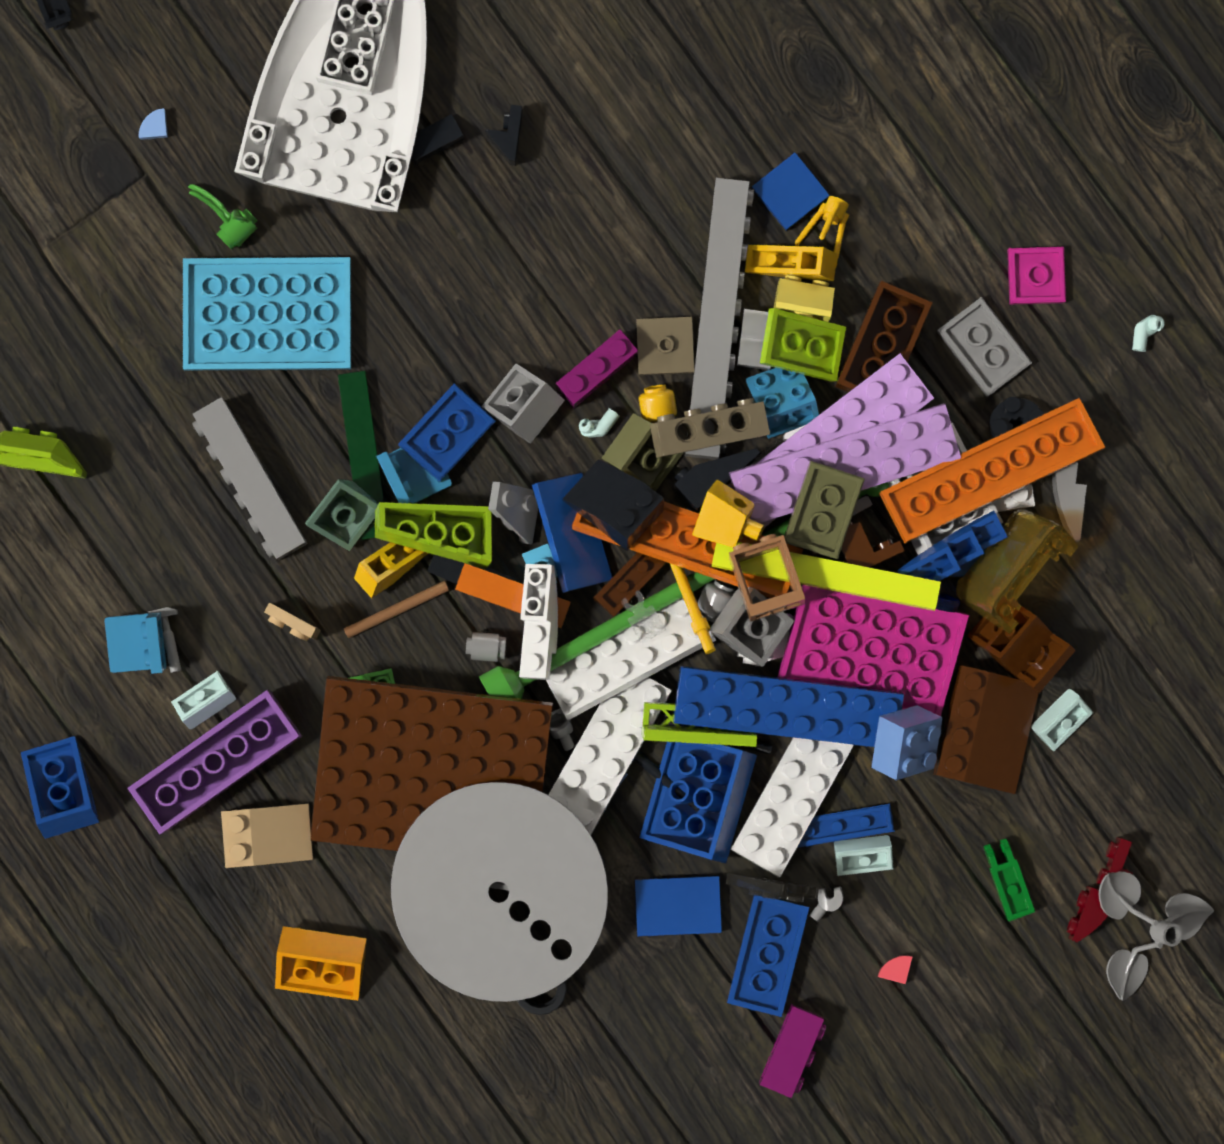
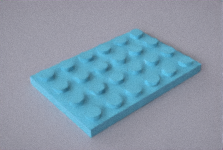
M350 257L183 258L184 371L351 369Z

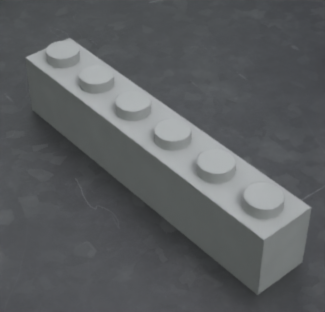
M221 397L193 413L196 421L192 424L200 437L205 435L210 445L206 449L214 461L219 459L224 469L220 473L227 485L233 483L238 492L234 497L240 508H247L252 516L248 519V522L254 532H261L265 542L261 544L269 557L275 556L277 560H281L307 545V541L226 401Z

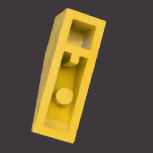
M748 245L745 272L777 277L791 275L800 277L803 280L834 281L837 253L824 247Z
M390 542L359 563L354 579L372 599L393 585L428 553Z

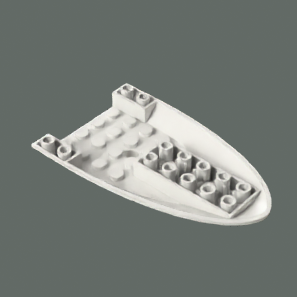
M294 0L278 31L262 71L234 172L266 185L372 211L398 212L416 139L423 97L427 47L425 1ZM362 4H370L373 7L372 11H368L366 15L360 14L358 8ZM349 57L359 59L358 65H354L353 68L346 67L344 63ZM335 110H343L346 113V119L344 122L336 124L331 120V114Z

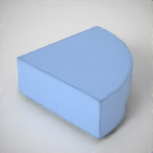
M164 108L153 111L143 120L139 130L140 140L168 137L166 110Z

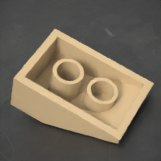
M309 804L221 811L225 868L313 860L312 841H310Z

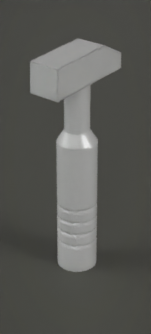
M170 607L148 611V613L161 612L164 645L170 672L181 671L174 633L170 630L168 616L177 615L178 611Z

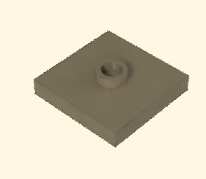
M692 317L636 319L639 375L694 373Z

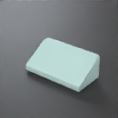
M216 671L171 702L182 722L189 729H193L234 702L236 697L220 672Z
M1068 689L1031 725V729L1052 751H1055L1093 714V711L1077 693Z
M888 835L834 842L838 876L893 870L892 845Z

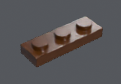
M636 552L593 598L614 617L666 562Z

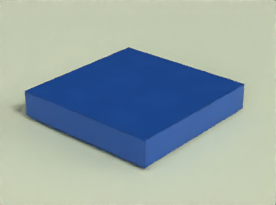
M793 153L751 187L785 231L830 196L796 153Z

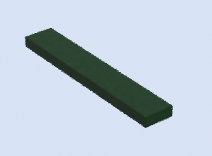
M366 371L339 374L338 382L352 480L378 503L384 502L379 461L376 457L378 454ZM375 518L361 535V540L375 538Z

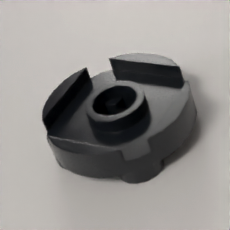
M1014 396L1008 397L1004 402L997 405L991 414L989 422L991 435L995 438L1012 430L1013 425L1010 423L1011 421L1020 420L1023 425L1044 415V412L1030 400Z

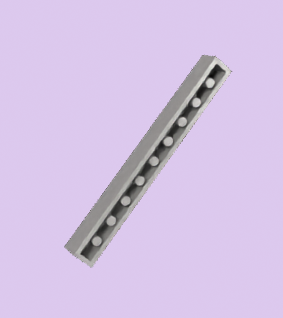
M716 178L690 404V410L701 409V414L711 412V406L725 404V398L731 399L733 382L727 381L728 371H734L736 356L735 354H730L731 344H737L739 327L733 326L734 316H740L742 301L741 299H736L737 289H743L745 272H739L740 262L746 261L748 245L743 244V234H749L751 217H745L746 207H752L754 190L749 189V181ZM707 419L704 423L705 431L713 434L715 430L713 422ZM726 444L685 452V456L716 460L719 458V453L725 454Z

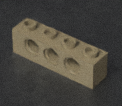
M754 398L737 401V407L728 408L727 403L711 406V412L701 414V409L685 411V417L675 419L674 414L657 417L658 422L650 424L656 458L770 435L764 401L755 403ZM733 414L738 415L741 419L739 429L734 428L731 424ZM707 419L711 420L715 426L713 434L707 433L704 429V423ZM679 425L685 426L688 430V436L685 440L678 436L677 429Z

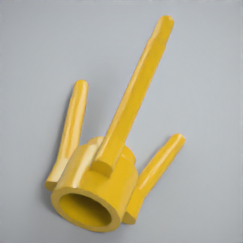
M829 196L827 202L821 203L817 213L795 240V245H799L822 215L823 220L826 222L819 236L821 240L825 238L831 224L837 225L840 222L834 252L837 253V266L845 224L849 217V214L846 213L849 204L838 197Z

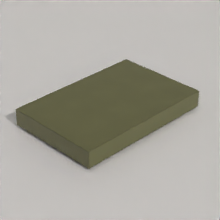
M810 460L784 536L786 543L838 559L865 478Z

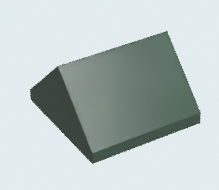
M338 479L305 524L350 551L374 520L375 510L379 503L353 481Z

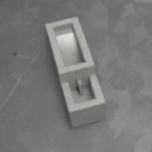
M1078 462L1052 474L1056 508L1070 542H1078L1081 539L1087 487L1084 484H1076Z

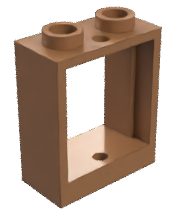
M770 534L762 537L760 543L751 546L749 543H742L733 547V551L729 552V560L750 622L805 604V596L784 535L777 537L776 534ZM779 550L792 592L753 604L739 562Z

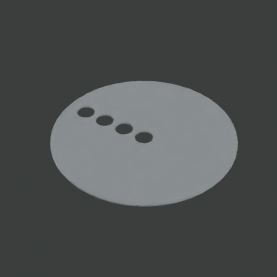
M489 782L463 787L447 794L429 806L415 820L403 838L396 854L391 879V900L396 924L402 939L417 962L430 975L461 994L482 1000L507 1002L523 1000L543 994L563 983L582 966L597 944L603 929L608 904V885L603 860L596 843L582 822L568 808L549 795L527 786L506 782ZM494 882H502L507 885L509 896L504 902H495L490 898L489 888ZM523 901L529 906L530 915L525 921H516L511 917L510 906L512 903ZM544 920L550 925L551 934L549 938L539 941L532 936L530 929L535 921ZM558 939L568 941L572 947L570 957L565 960L557 959L552 954V944Z

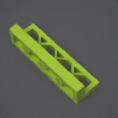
M644 702L641 732L643 740L756 747V733L695 727L693 725L686 727L674 723L675 726H669L667 724L671 721L673 722L674 713L670 715L667 710L674 711L675 704ZM650 709L662 710L668 718L660 725L649 724Z

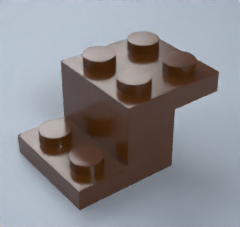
M850 521L839 558L844 563L871 568L904 552V548L900 541L893 544L892 540L889 539L872 549L861 523L858 522L853 525L852 521ZM805 549L808 556L815 557L819 555V553Z
M1004 594L996 600L967 635L973 643L987 651L1007 672L1038 693L1044 689L1076 651L1069 643L1053 634L1035 614Z

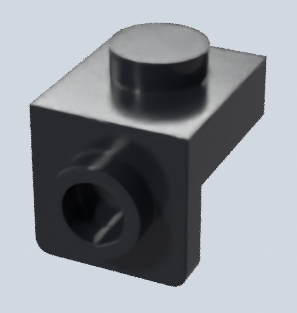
M36 0L44 18L46 29L53 27L54 30H59L70 25L69 21L73 20V14L67 0Z

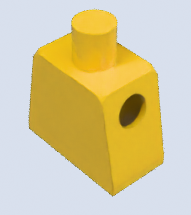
M716 480L707 491L692 535L729 547H735L744 535L758 541L763 532L764 525L750 519L755 507L752 501L723 482Z

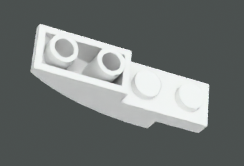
M526 564L520 618L525 622L519 677L523 679L550 680L552 654H556L558 634V601L554 565Z

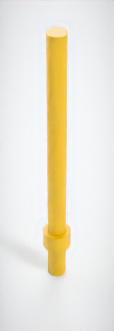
M669 563L692 619L691 627L695 635H698L705 654H710L716 649L709 634L710 626L708 621L701 614L684 568Z

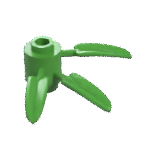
M190 184L188 188L192 189L189 194L206 203L224 221L219 227L221 230L216 235L231 250L236 245L239 247L258 229L254 225L258 220L247 209L243 212L235 209L230 214L225 206L212 194L197 185Z

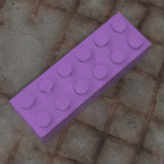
M266 690L127 789L157 832L165 834L297 741L302 735L272 692Z

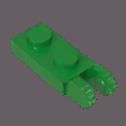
M1007 839L1000 840L1001 850L1007 862L997 864L994 850L990 844L983 846L990 865L989 870L1007 921L1035 913L1018 861L1014 859Z

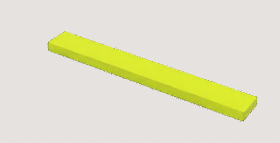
M716 543L712 567L733 571L729 560V552L733 551V547ZM779 550L739 562L742 572L745 574L789 582ZM790 552L801 585L932 611L936 610L940 581Z

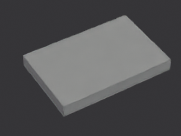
M982 297L937 330V333L987 397L1032 363Z

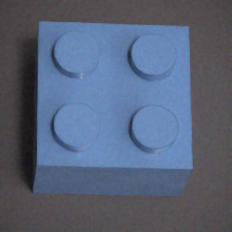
M918 705L879 716L871 768L895 780L934 769L937 760L936 754L939 737L941 735L942 717Z

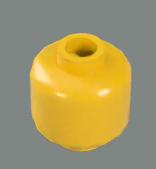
M666 385L644 388V393L639 396L641 417L650 423H657V417L669 414H674V417L676 416L675 395L671 389L666 388Z

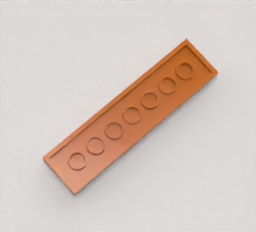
M1078 398L961 453L960 459L942 462L881 491L879 494L904 543H908L1103 450L1105 446L1082 401Z
M664 502L663 512L630 548V550L738 587L733 571L712 567L716 543L692 535L699 513ZM577 512L572 524V530L620 546ZM744 535L740 542L754 545L760 543V539L764 536L761 535L758 541ZM787 544L789 552L803 553V549ZM743 573L747 587L755 588L763 596L769 598L788 593L791 586L790 582Z

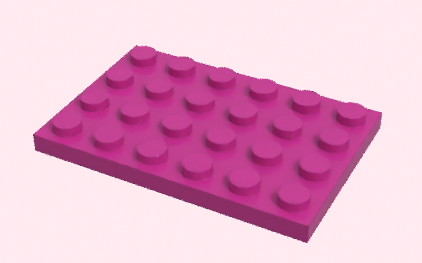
M806 585L802 586L805 604L796 608L793 619L794 623L791 626L777 678L900 692L904 694L902 709L918 705L941 716L967 625L968 614L936 606L935 611Z

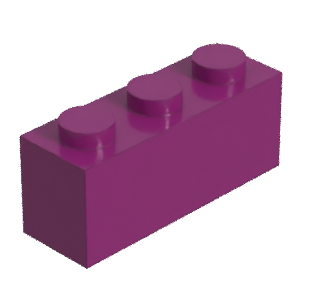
M618 330L556 382V388L575 408L636 357L638 350L624 333Z
M793 1004L790 1005L760 1077L759 1084L789 1098H792L794 1092L797 1094L800 1092L805 1079L801 1077L805 1066L810 1067L815 1056V1051H812L813 1045L816 1040L821 1041L826 1029V1025L823 1024V1017Z

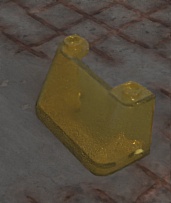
M1019 509L1009 516L1008 521L1003 526L1008 537L986 548L984 554L980 555L956 585V595L963 604L1009 634L1018 625V622L1013 618L1014 610L1019 611L1022 607L1017 602V599L1048 559L1051 558L1057 562L1060 558L1058 556L1060 553H1065L1071 557L1079 547L1064 527L1025 509Z

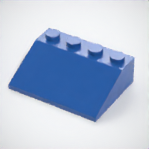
M667 742L659 768L661 778H656L639 838L710 860L726 863L757 755L725 745ZM664 773L673 781L669 788L662 785ZM677 787L686 793L682 799L675 793ZM694 802V805L699 808L698 812L690 807L688 803Z

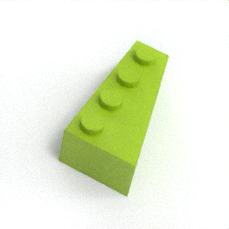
M379 502L375 510V538L484 569L492 562L491 511L488 509V506Z

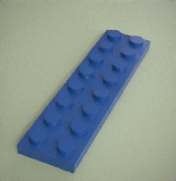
M681 666L673 722L676 724L875 747L879 716L902 710L904 694Z

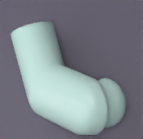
M1150 315L1136 324L1133 337V351L1146 352L1147 338L1164 327L1162 317Z
M609 408L600 420H589L588 418L581 420L579 430L583 436L588 438L603 437L609 432L620 416Z

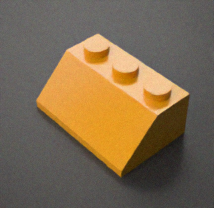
M283 926L277 949L275 989L358 1001L367 939Z

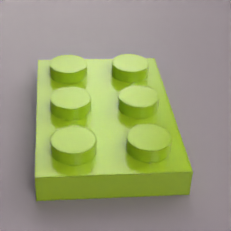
M771 308L768 311L760 364L830 382L837 381L846 327Z

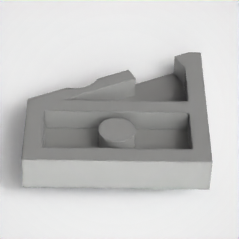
M493 482L488 509L495 517H499L502 520V524L508 530H513L520 537L519 541L521 543L532 544L538 512L534 491L502 482Z

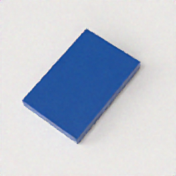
M454 383L399 442L398 446L433 478L440 482L496 420Z
M719 876L635 879L637 936L722 933Z

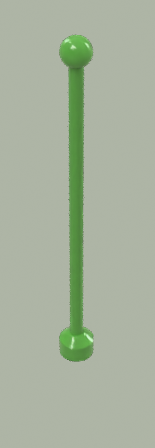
M888 482L861 490L859 498L866 494L872 497H881L879 493L889 488ZM790 518L761 535L776 534L777 537L785 536ZM697 572L687 576L692 591L715 580ZM677 582L559 647L556 650V654H552L550 672L683 598ZM497 666L479 676L488 695L518 699L523 697V687L537 680L520 678V670L514 672L512 669Z

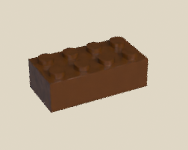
M880 281L835 387L850 392L899 353L908 362L933 302Z

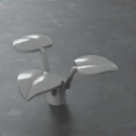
M1111 872L1104 876L1099 888V902L1102 910L1106 915L1117 920L1122 919L1129 910L1132 914L1151 924L1150 935L1155 941L1154 943L1134 947L1131 952L1125 949L1118 950L1109 959L1106 968L1107 978L1120 1000L1124 1001L1129 998L1146 977L1148 959L1145 955L1138 952L1152 948L1161 949L1163 944L1171 947L1176 946L1181 940L1193 937L1205 920L1214 912V909L1208 903L1197 896L1178 893L1172 896L1165 905V913L1168 918L1165 921H1157L1132 907L1138 902L1141 895L1140 883L1134 875L1127 872Z

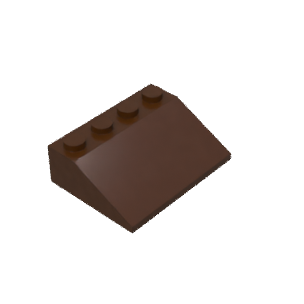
M963 665L958 666L933 775L1015 794L1038 692L1015 678Z

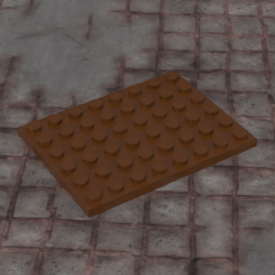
M327 676L310 841L398 851L403 838L415 820L429 806L453 791L480 783L506 782L527 786L542 792L553 703Z

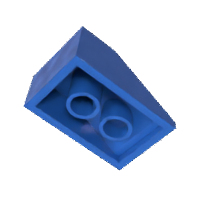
M75 736L21 752L36 824L45 839L99 823L93 794Z

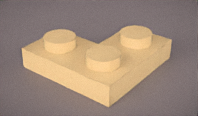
M269 603L264 613L270 615L269 622L282 629L286 624L292 628L290 631L292 635L304 641H308L309 637L316 640L321 632L315 626L272 603Z

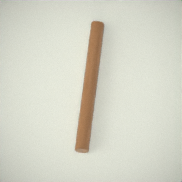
M444 580L344 628V631L349 639L449 591L448 586Z

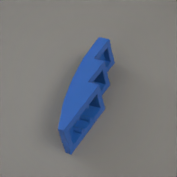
M993 510L937 542L897 571L899 574L940 581L960 571L959 566L984 554V549L1008 536Z

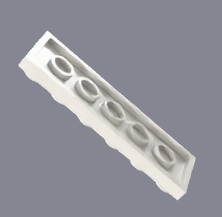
M683 598L550 672V680L546 681L567 720L703 648L698 635H695L691 627L692 619ZM709 631L712 641H716L714 635Z
M649 677L600 703L549 793L550 797L563 804L582 822L590 835H592L644 742L641 735L644 702L666 703L672 690ZM650 709L649 724L653 725L661 710Z
M793 737L730 850L777 877H781L854 745Z

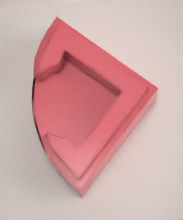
M901 955L890 959L881 967L878 977L906 984L912 956Z

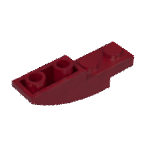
M1118 837L1115 842H1110L1106 852V857L1109 860L1106 868L1100 869L1096 880L1097 884H1101L1104 876L1111 872L1133 874V872L1123 869L1132 842ZM1100 885L1098 889L1087 886L1085 891L1081 890L1076 902L1079 910L1076 917H1071L1067 927V933H1070L1068 939L1075 942L1081 941L1108 917L1102 910L1099 902Z

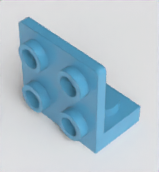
M772 368L746 378L747 386L755 403L764 401L770 435H767L768 439L804 426L819 415L816 399L805 375Z
M401 448L389 454L384 452L376 456L399 503L415 504L452 485L448 474L438 482Z
M161 612L105 618L110 672L151 669V674L163 673L167 664Z

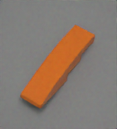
M464 563L455 590L521 614L524 584ZM557 597L558 627L562 628L571 602Z

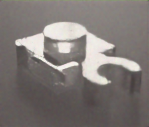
M636 591L635 595L638 598L636 605H630L626 598L622 599V604L626 610L633 612L634 616L630 617L628 622L641 644L666 631V627L653 605L646 609L644 608V597L640 591Z

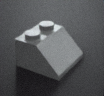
M515 364L481 407L531 444L565 400L546 382L518 364Z
M738 587L709 631L727 646L763 667L794 623V620L786 613L780 612L750 622ZM748 587L753 604L767 600L755 588Z

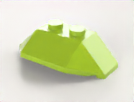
M13 427L12 431L4 430L0 433L1 466L79 478L87 477L85 469L66 443L57 438L56 433L40 431V436L29 434V429Z

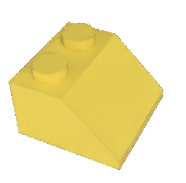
M786 275L785 279H779L774 308L826 322L830 320L835 288L829 287V283L813 280L812 284L801 282L802 278Z

